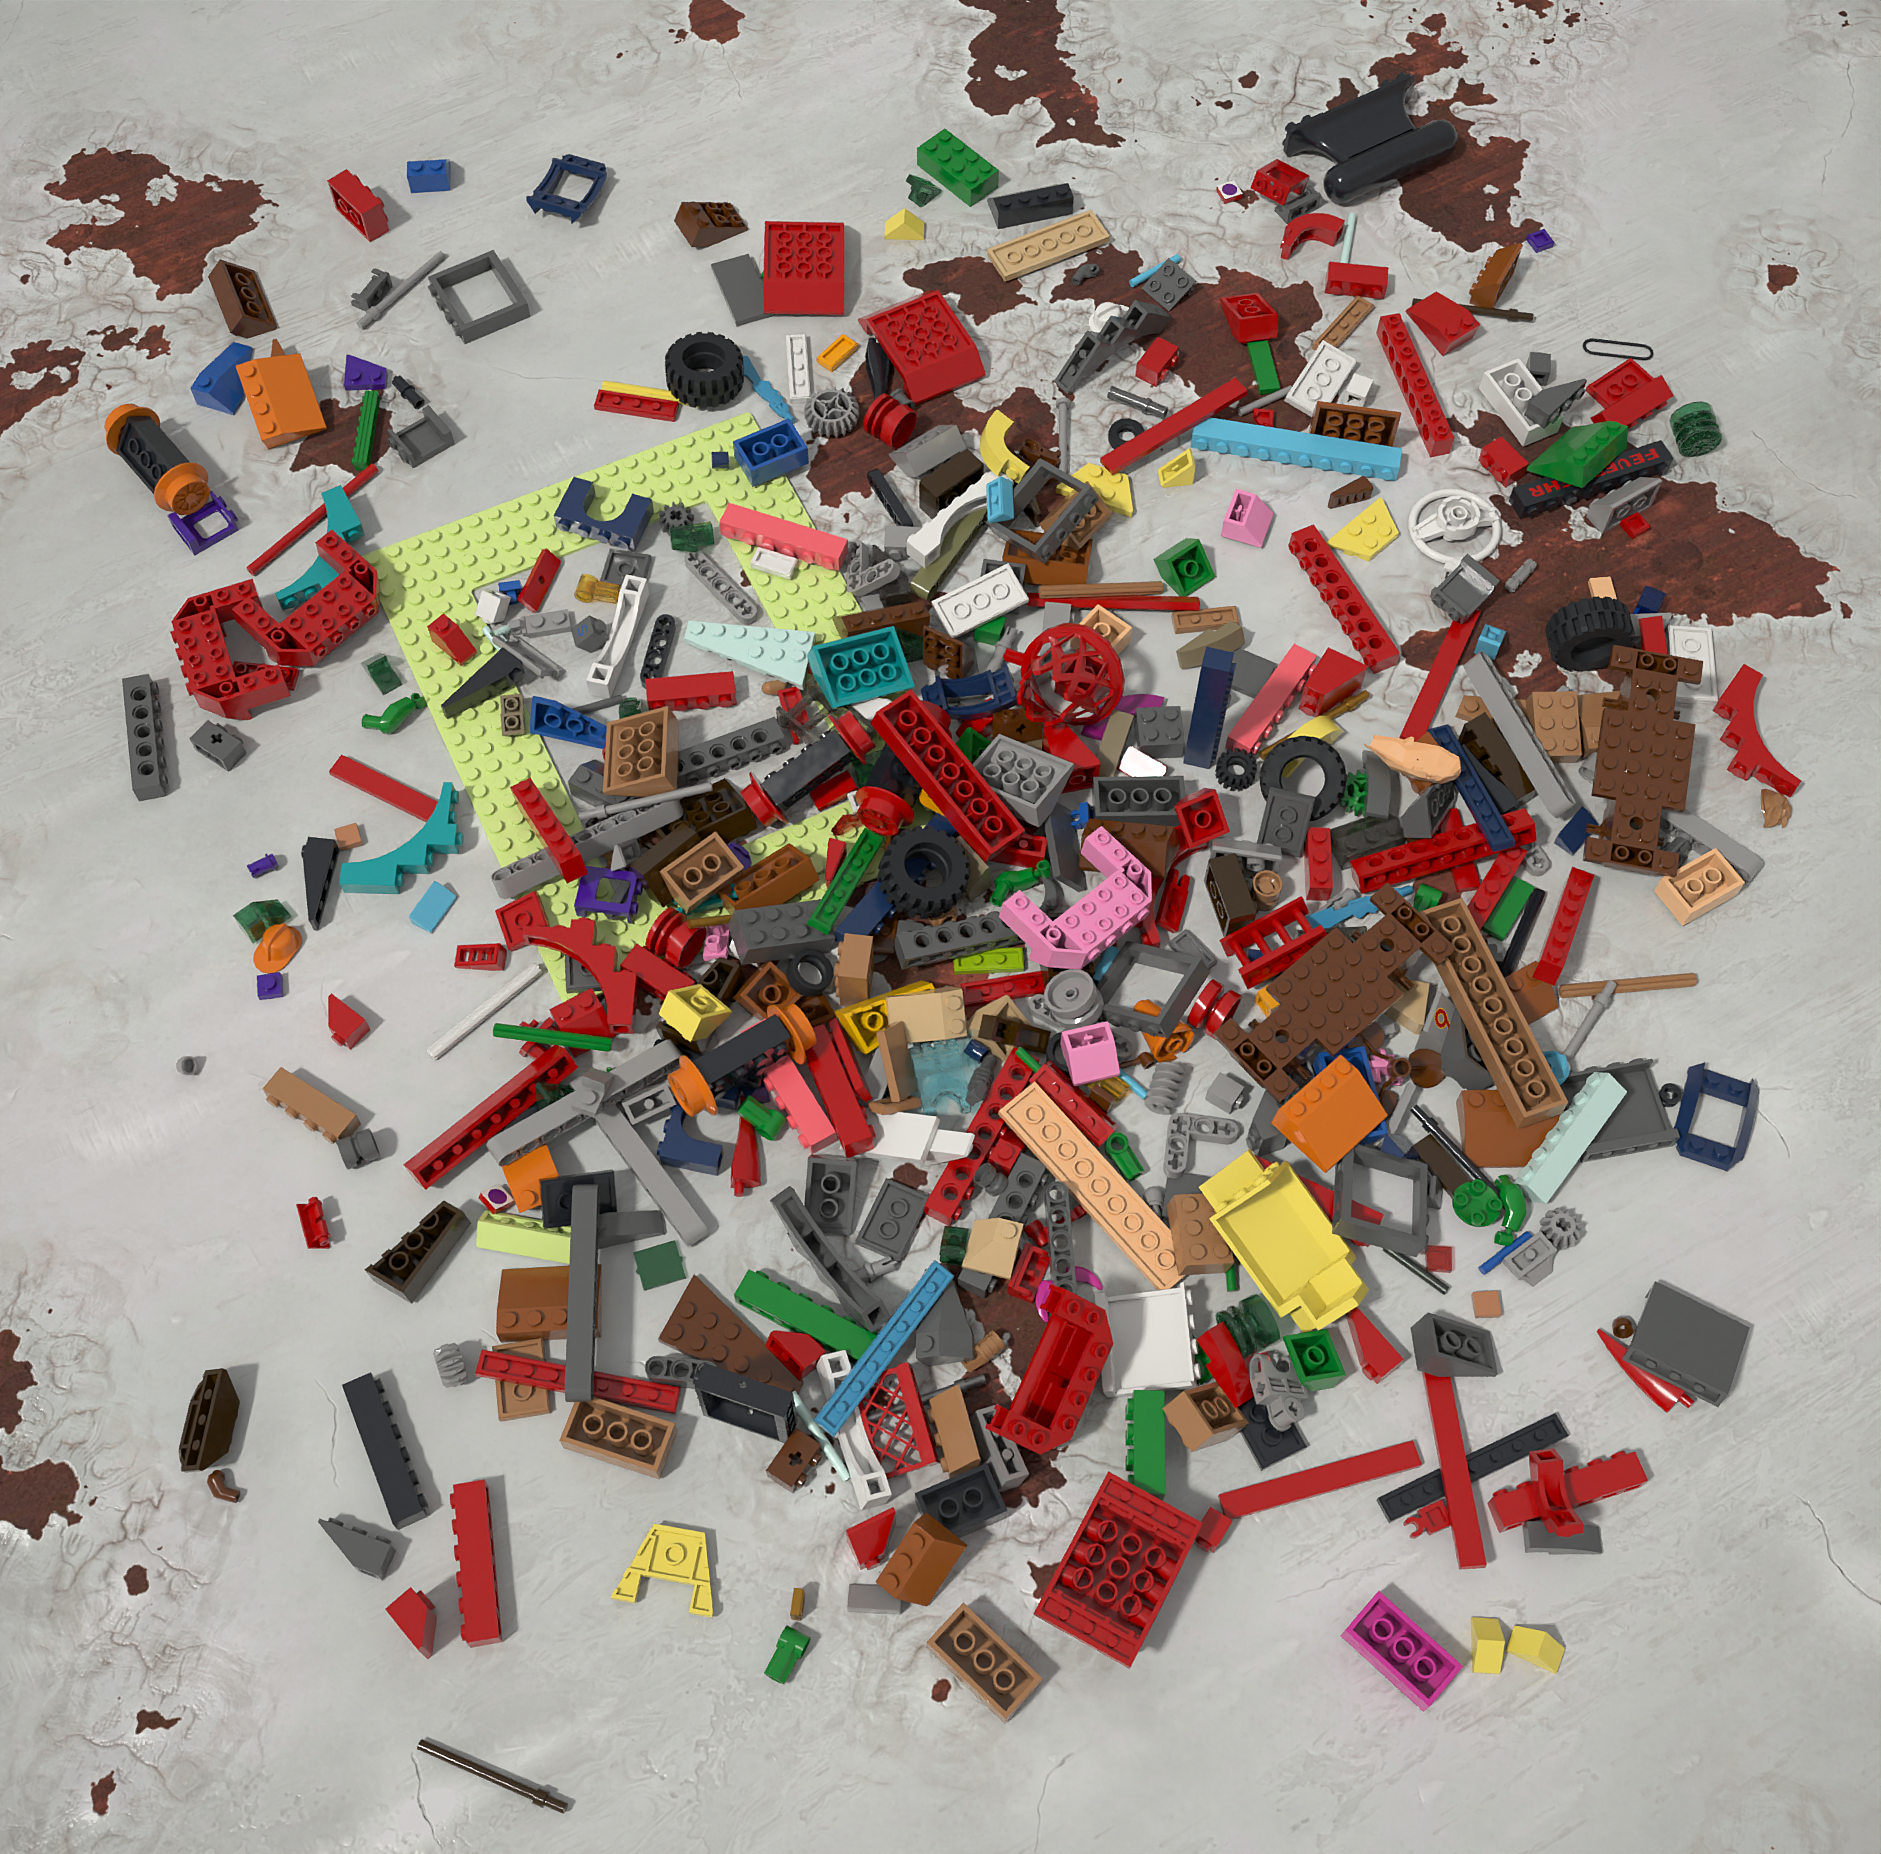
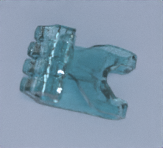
M947 1039L946 1044L943 1043V1040H936L933 1042L934 1047L931 1046L930 1042L921 1044L922 1050H919V1047L909 1048L924 1115L937 1116L936 1105L942 1097H949L957 1102L961 1113H971V1106L965 1101L968 1086L961 1052L956 1039Z

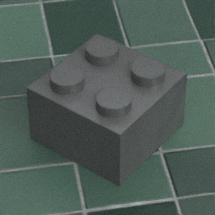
M1180 706L1136 708L1134 727L1137 750L1153 759L1182 758L1185 741Z

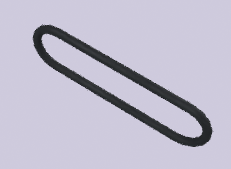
M1589 338L1583 342L1585 352L1592 355L1632 358L1635 360H1649L1653 357L1652 348L1645 344ZM1594 341L1644 347L1650 351V355L1648 357H1636L1593 352L1586 348V343Z

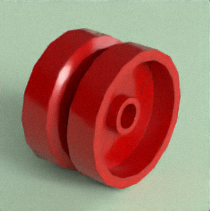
M1214 979L1205 986L1187 1018V1023L1196 1029L1202 1028L1206 1024L1205 1034L1215 1039L1213 1033L1226 1021L1233 1018L1242 1000V995L1233 990H1229L1223 995L1224 985Z

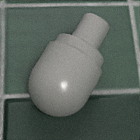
M1152 1186L1145 1190L1144 1202L1160 1218V1211L1163 1209L1164 1204L1163 1193L1158 1187Z

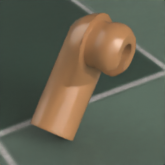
M779 680L768 681L762 684L761 689L764 694L777 695V691L786 689L789 682L783 683Z

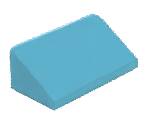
M1000 476L986 484L989 523L1014 518L1012 481Z
M434 881L410 913L409 918L412 924L432 933L457 896L440 883Z

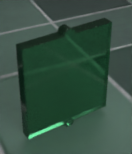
M675 1240L633 1252L638 1268L636 1274L640 1275L644 1291L686 1279L681 1263L683 1262V1257L679 1256Z

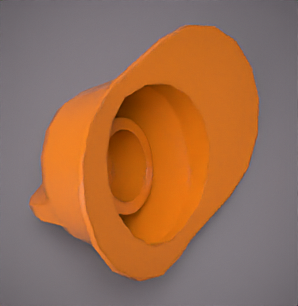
M285 923L276 924L266 929L262 941L254 952L253 962L256 968L267 974L282 970L302 943L300 932Z

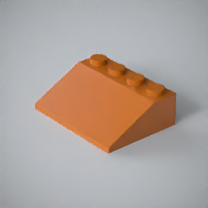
M300 353L259 358L236 365L258 432L267 449L327 429Z
M1339 1055L1279 1108L1271 1124L1324 1173H1327L1386 1119L1388 1114L1359 1070L1342 1055Z

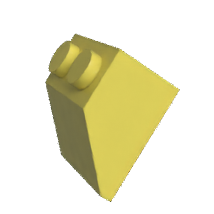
M701 984L668 991L659 1015L666 1020L667 1024L678 1030L686 1040L692 1042L707 1038L731 1015L732 1010Z

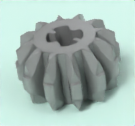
M1558 1207L1554 1212L1551 1210L1546 1212L1545 1217L1539 1222L1542 1226L1539 1231L1546 1235L1545 1237L1552 1242L1554 1247L1558 1244L1561 1250H1565L1567 1245L1573 1247L1576 1244V1240L1581 1238L1582 1233L1579 1231L1582 1228V1224L1576 1223L1578 1215L1571 1217L1569 1209L1562 1213Z
M447 1343L434 1350L433 1354L443 1386L446 1388L456 1387L467 1381L468 1375L456 1343Z

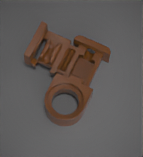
M1025 439L1018 448L1019 454L1031 462L1036 463L1041 458L1055 467L1060 463V450L1056 452L1042 447L1040 442L1033 439ZM1025 446L1031 448L1033 452H1029ZM1051 477L1046 483L1050 484L1054 478Z

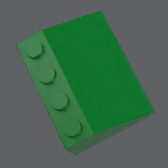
M1605 421L1572 427L1527 466V471L1583 488L1627 448L1628 426L1615 421Z

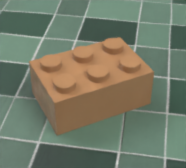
M1577 691L1532 692L1526 699L1527 720L1553 763H1575L1582 756Z
M845 933L844 941H839V962L835 964L834 977H836V997H840V1006L847 1007L870 999L874 973L873 936Z
M1203 1193L1174 1195L1166 1206L1178 1276L1226 1273L1234 1264L1233 1253L1209 1219L1215 1213L1212 1205Z
M1217 1382L1185 1390L1162 1408L1167 1415L1168 1422L1176 1428L1183 1444L1191 1452L1228 1441L1249 1424L1240 1409L1233 1406Z

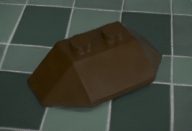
M226 1369L205 1370L202 1376L203 1380L198 1384L190 1400L178 1449L181 1472L204 1471L229 1452L235 1422L238 1417L240 1400Z

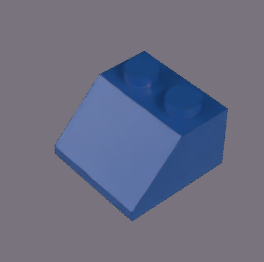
M450 159L408 161L407 179L411 193L450 191Z

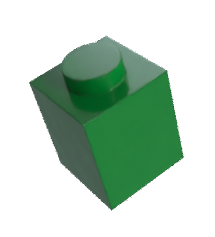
M1000 616L972 630V632H975L974 641L995 646L1004 633L1006 618Z

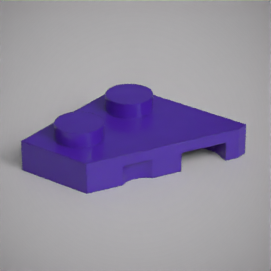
M350 354L346 355L344 377L346 391L387 389L388 373L385 367Z

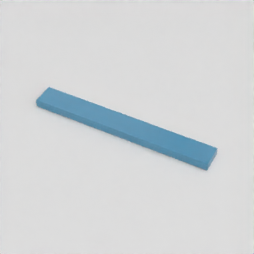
M936 1260L930 1264L813 1419L814 1422L832 1437L837 1434L953 1279V1274Z

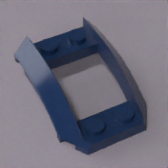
M571 154L563 155L562 159L553 158L546 176L533 191V195L526 197V201L535 214L540 209L546 212H555L563 217H571L572 224L594 203L607 178L606 166L603 163ZM565 170L572 174H581L589 179H595L588 193L580 202L553 194Z
M1007 663L1002 664L1003 668L993 673L991 670L966 678L941 679L938 675L935 677L936 682L929 686L926 684L921 689L923 701H928L941 707L952 720L985 718L992 716L993 713L1002 712L1005 709L1018 705L1014 679ZM991 691L994 698L980 704L962 707L948 706L947 697L975 696Z
M1705 1062L1690 1066L1687 1069V1079L1674 1129L1677 1128L1680 1136L1676 1142V1149L1682 1157L1728 1172L1736 1163L1744 1158L1755 1118L1759 1089L1753 1078L1749 1083L1704 1069ZM1699 1092L1743 1106L1733 1147L1688 1133Z

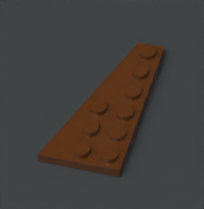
M694 1274L658 1338L659 1342L693 1359L713 1362L718 1368L789 1392L796 1391L799 1395L804 1381L802 1379L799 1381L765 1346L766 1344Z

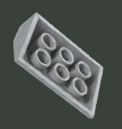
M998 734L972 764L1015 818L1040 827L1052 813L1074 768V764L1001 734Z

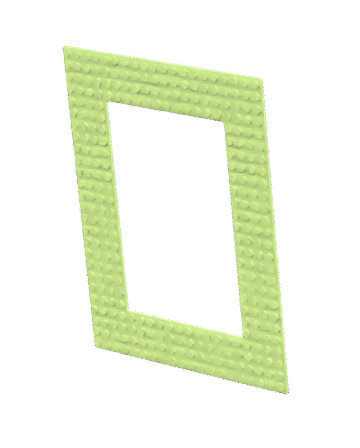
M749 412L574 476L593 482L596 496L587 511V515L597 521H609L617 518L624 511L633 493L652 499L654 513L648 524L658 521L660 518L659 512L665 511V504L672 507V502L674 501L676 506L683 502L684 508L690 507V509L704 503L708 504L718 524L728 504L732 503L815 529L785 474L752 487L736 461L733 441L760 430ZM712 452H728L729 468L712 469ZM573 477L362 556L377 570L380 583V602L423 697H425L427 706L501 868L544 848L517 807L510 789L511 786L518 784L520 781L528 778L532 779L569 836L584 830L540 735L529 733L531 716L525 704V734L502 736L500 696L520 694L515 683L503 692L450 719L445 718L441 705L498 652L481 631L487 624L482 621L481 617L475 615L478 605L472 592L533 569L542 549L547 548L559 559L601 543L598 540L588 537L584 538L578 534L563 532L556 528L554 513ZM726 538L774 628L815 632L814 646L841 639L832 620L834 616L862 611L853 594L847 591V584L840 571L828 570L823 566L806 563L798 559V565L789 580L751 568L750 562L758 546ZM443 613L460 627L477 650V654L462 666L431 640L427 626ZM809 664L805 685L830 731L835 729L839 733L829 719L828 714L839 718L847 711L842 707L832 709L813 676ZM907 690L878 698L894 701L905 694ZM866 729L865 731L876 747L866 754V766L858 757L849 763L860 787H864L886 743L878 733ZM918 796L912 808L915 814L913 823L900 827V829H910L912 831L915 826H922L923 829L937 812L933 810L926 811ZM848 801L742 846L749 852L753 866L788 843L792 844L811 858L820 880L809 889L803 890L795 895L793 899L782 904L819 900L820 898L822 899L827 891L825 875L829 838L846 843L847 858L866 827L858 820L856 815H853ZM878 834L885 839L857 887L878 879L877 874L880 871L878 866L885 851L886 835ZM598 857L584 863L585 866L602 868ZM560 874L514 896L517 900L533 891H537L550 927L563 925L570 928L571 919L581 918L576 915L574 908L581 877L567 884ZM602 878L599 881L596 900L610 902L614 891L608 878ZM643 888L642 895H638L636 901L638 902V913L636 916L633 915L631 924L627 922L626 916L618 915L616 920H608L604 913L587 911L586 918L595 920L597 927L596 945L606 943L616 947L618 954L616 972H619L620 964L636 944L642 947L646 946V937L657 917L669 907L676 909L680 907L679 905H673L671 901L662 908L649 898ZM724 906L698 913L694 912L686 917L688 920L730 914ZM705 941L698 954L704 952ZM537 946L562 1003L580 994H567L565 955L559 951ZM654 952V955L657 956L658 958H660V959H663V958L666 959L665 956L660 957V956L656 955V953ZM602 990L594 991L597 997L603 995Z

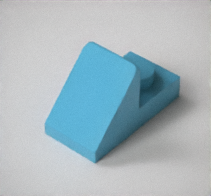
M1485 624L1474 653L1477 654L1483 651L1491 660H1495L1506 631Z

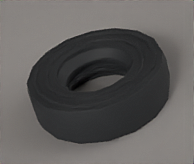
M1122 418L1111 425L1108 431V441L1111 447L1116 449L1128 442L1120 439L1119 433L1122 431L1132 432L1134 437H1136L1145 430L1138 421Z

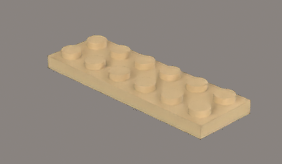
M1089 210L987 249V256L1006 282L1110 241V235L1093 211Z

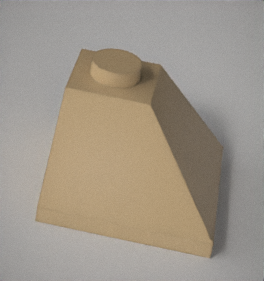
M1008 995L980 1008L966 1023L967 1033L972 1039H976L989 1047V1052L1003 1062H1006L1014 1047L978 1038L983 1014L1032 1026Z
M1002 1218L974 1220L962 1268L1010 1280L1023 1233V1224Z

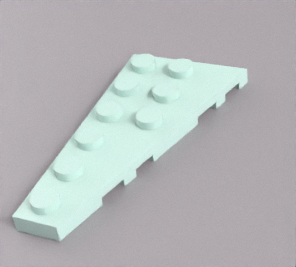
M689 621L684 636L686 644L706 652L712 651L719 654L721 658L726 660L728 658L732 659L743 667L766 676H774L779 678V681L794 684L796 688L804 690L809 669L807 654L811 647L814 646L816 639L815 632L699 621Z

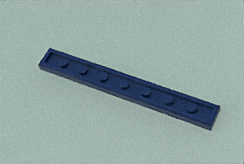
M1449 724L1427 729V732L1431 734L1440 747L1459 756L1461 772L1453 782L1492 852L1515 847V839Z

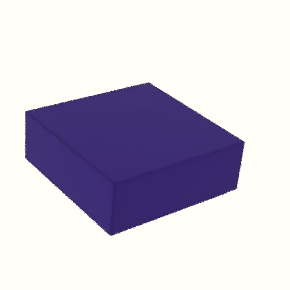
M1545 229L1528 234L1526 238L1535 253L1552 248L1554 245V241Z

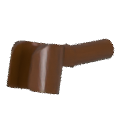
M1143 1052L1134 1060L1120 1063V1068L1124 1069L1141 1064L1144 1069H1149L1154 1065V1059L1150 1053Z

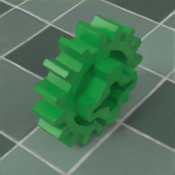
M1357 770L1356 775H1353L1351 772H1348L1346 790L1341 799L1340 806L1346 805V812L1348 813L1353 810L1354 816L1362 812V815L1366 817L1364 799L1367 794L1366 772L1361 774L1360 770Z

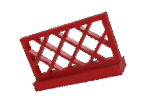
M905 1362L897 1367L883 1371L878 1378L881 1379L879 1384H873L877 1387L871 1399L868 1400L864 1397L858 1404L867 1438L880 1465L885 1455L898 1461L893 1471L885 1473L886 1478L890 1479L927 1466L931 1467L940 1464L912 1364ZM897 1374L899 1384L894 1392L882 1386L887 1376ZM880 1389L892 1394L886 1408L874 1403ZM900 1389H901V1392H902L903 1397H901V1396L898 1395ZM896 1397L905 1402L906 1408L901 1417L889 1411ZM863 1400L868 1402L866 1408L864 1406ZM872 1405L884 1411L877 1425L868 1420L867 1413ZM887 1413L899 1419L893 1433L881 1428ZM907 1414L909 1416L910 1422L905 1420ZM903 1422L910 1425L913 1430L908 1442L896 1436ZM870 1425H872L873 1427H875L873 1433H872V1431H871ZM879 1430L891 1436L884 1450L877 1447L874 1442V1438ZM894 1438L906 1444L900 1458L888 1453ZM914 1439L916 1441L917 1447L912 1445ZM910 1447L919 1452L921 1462L910 1465L903 1461ZM877 1450H879L880 1452H882L880 1458H879V1456H878ZM901 1463L907 1466L899 1469Z

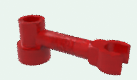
M1081 1205L1076 1206L1070 1211L1071 1223L1086 1215V1211ZM1062 1217V1218L1056 1220V1222H1054V1223H1056V1224H1062V1223H1064V1222H1065L1064 1217ZM1040 1219L1033 1221L1023 1229L1027 1237L1032 1238L1038 1248L1048 1245L1047 1227H1044Z

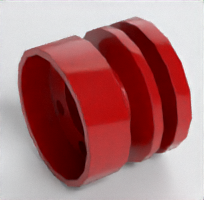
M882 394L869 407L863 421V429L866 433L872 434L874 438L880 439L882 443L890 448L898 449L911 436L916 426L917 413L905 404H900L897 399H893L889 394Z
M669 907L654 921L646 937L645 945L648 950L655 952L660 957L665 956L666 961L683 969L699 953L705 941L707 930L706 927L689 929L686 915Z

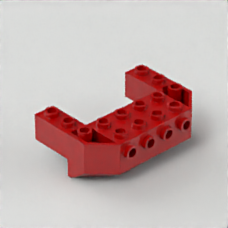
M330 530L315 543L318 555L339 576L280 624L250 596L232 609L236 622L266 649L268 658L281 666L316 665L379 613L380 583L377 570L333 530Z
M253 579L189 597L171 621L174 630L170 631L174 643H178L179 646L175 650L179 661L183 660L184 663L180 668L184 678H188L189 682L185 683L189 695H194L200 708L227 719L250 720L252 717L249 709L291 696L279 664L239 677L235 676L224 640L227 634L223 623L235 619L232 609L248 596L263 608Z

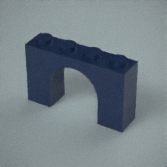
M573 477L554 513L556 528L563 532L575 533L584 538H592L601 543H609L622 549L635 551L654 513L652 499L632 493L624 511L617 518L609 521H597L587 515V511L596 496L593 482Z
M742 1086L738 1088L732 1087L726 1091L723 1097L715 1100L717 1107L736 1110ZM673 1097L676 1105L670 1107L671 1117L666 1119L663 1133H666L664 1141H660L657 1148V1155L660 1157L661 1164L718 1176L724 1156L722 1145L696 1140L688 1136L683 1130V1123L688 1114L683 1110L677 1099Z

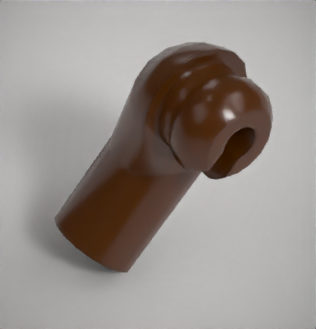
M214 1470L212 1474L208 1475L207 1484L215 1498L232 1503L238 1502L240 1490L226 1487L223 1471Z

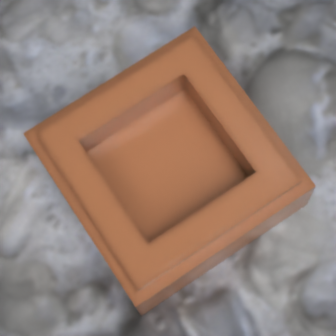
M357 823L334 829L340 851L363 845Z
M1498 1291L1473 1292L1471 1294L1475 1319L1499 1318L1502 1315Z

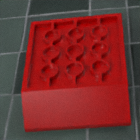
M765 221L764 314L844 315V222Z
M928 290L858 318V322L867 335L873 333L904 380V390L909 400H913L915 405L986 376L976 344L939 290Z

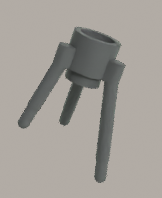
M1676 837L1671 843L1667 842L1659 850L1680 853L1679 869L1688 858L1686 853L1690 849V844L1686 839Z

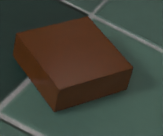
M1097 1084L1091 1089L1089 1098L1106 1114L1111 1111L1115 1100L1113 1095Z

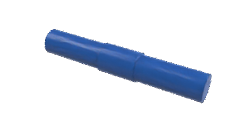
M1528 1231L1524 1232L1510 1246L1503 1247L1494 1256L1478 1267L1479 1271L1483 1275L1487 1274L1499 1265L1507 1255L1529 1240L1532 1235Z

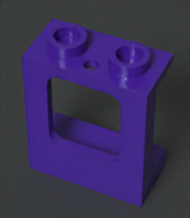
M210 491L212 501L205 504L195 513L186 515L181 519L175 512L168 515L173 529L194 556L239 531L236 525V521H238L236 515L232 510L228 511L226 509L227 505L221 496L217 497L213 491ZM219 512L227 521L228 526L208 538H203L194 528V525L211 514Z
M585 866L588 874L580 879L574 904L576 915L578 917H586L587 911L626 916L627 922L631 924L633 915L636 916L638 913L637 897L638 895L641 896L643 887L634 872L623 870L611 871L608 868ZM602 878L629 881L631 885L626 903L619 904L596 900L599 881Z

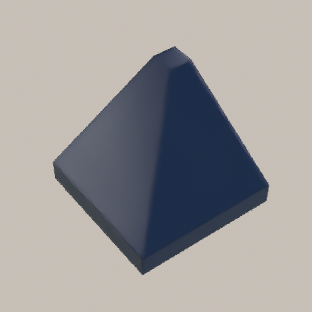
M763 1080L759 1089L746 1085L741 1087L744 1098L750 1095L761 1104L771 1102Z

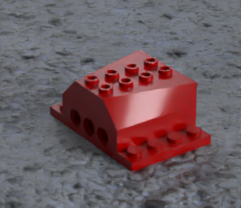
M1108 1471L1033 1615L1130 1669L1203 1523Z

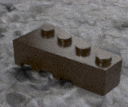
M1486 712L1465 723L1458 739L1460 745L1464 744L1480 764L1508 788L1519 803V807L1532 800L1536 789Z
M719 957L700 977L698 984H701L729 1008L733 1001L732 997L738 992L745 976L740 964ZM666 1020L660 1021L655 1027L661 1040L671 1039L675 1045L702 1055L717 1030L716 1028L707 1038L690 1042L678 1030L667 1024Z
M442 1201L419 1222L420 1225L412 1232H407L401 1237L402 1241L394 1248L386 1250L378 1262L374 1265L370 1264L365 1269L374 1282L411 1304L471 1224L462 1210L446 1201Z

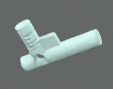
M508 625L492 631L489 626H485L481 631L499 651L500 648L492 642V636H500L505 639L504 635L510 633V628Z

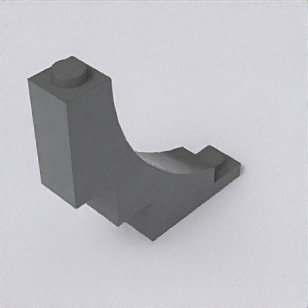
M1134 301L1123 318L1110 316L1100 332L1086 331L1054 382L1067 394H1072L1082 378H1089L1107 358L1121 347L1145 335L1161 334L1171 316L1158 305Z

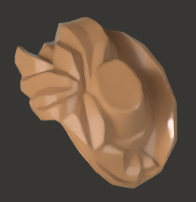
M1761 789L1760 802L1765 821L1763 827L1768 828L1782 824V828H1785L1791 812V805L1787 798L1778 792Z

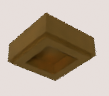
M794 1588L790 1611L791 1620L801 1621L805 1592L801 1588Z

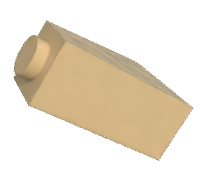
M1410 980L1415 986L1409 992L1399 983H1396L1395 985L1404 995L1384 1014L1412 1033L1419 1035L1424 1026L1430 983Z

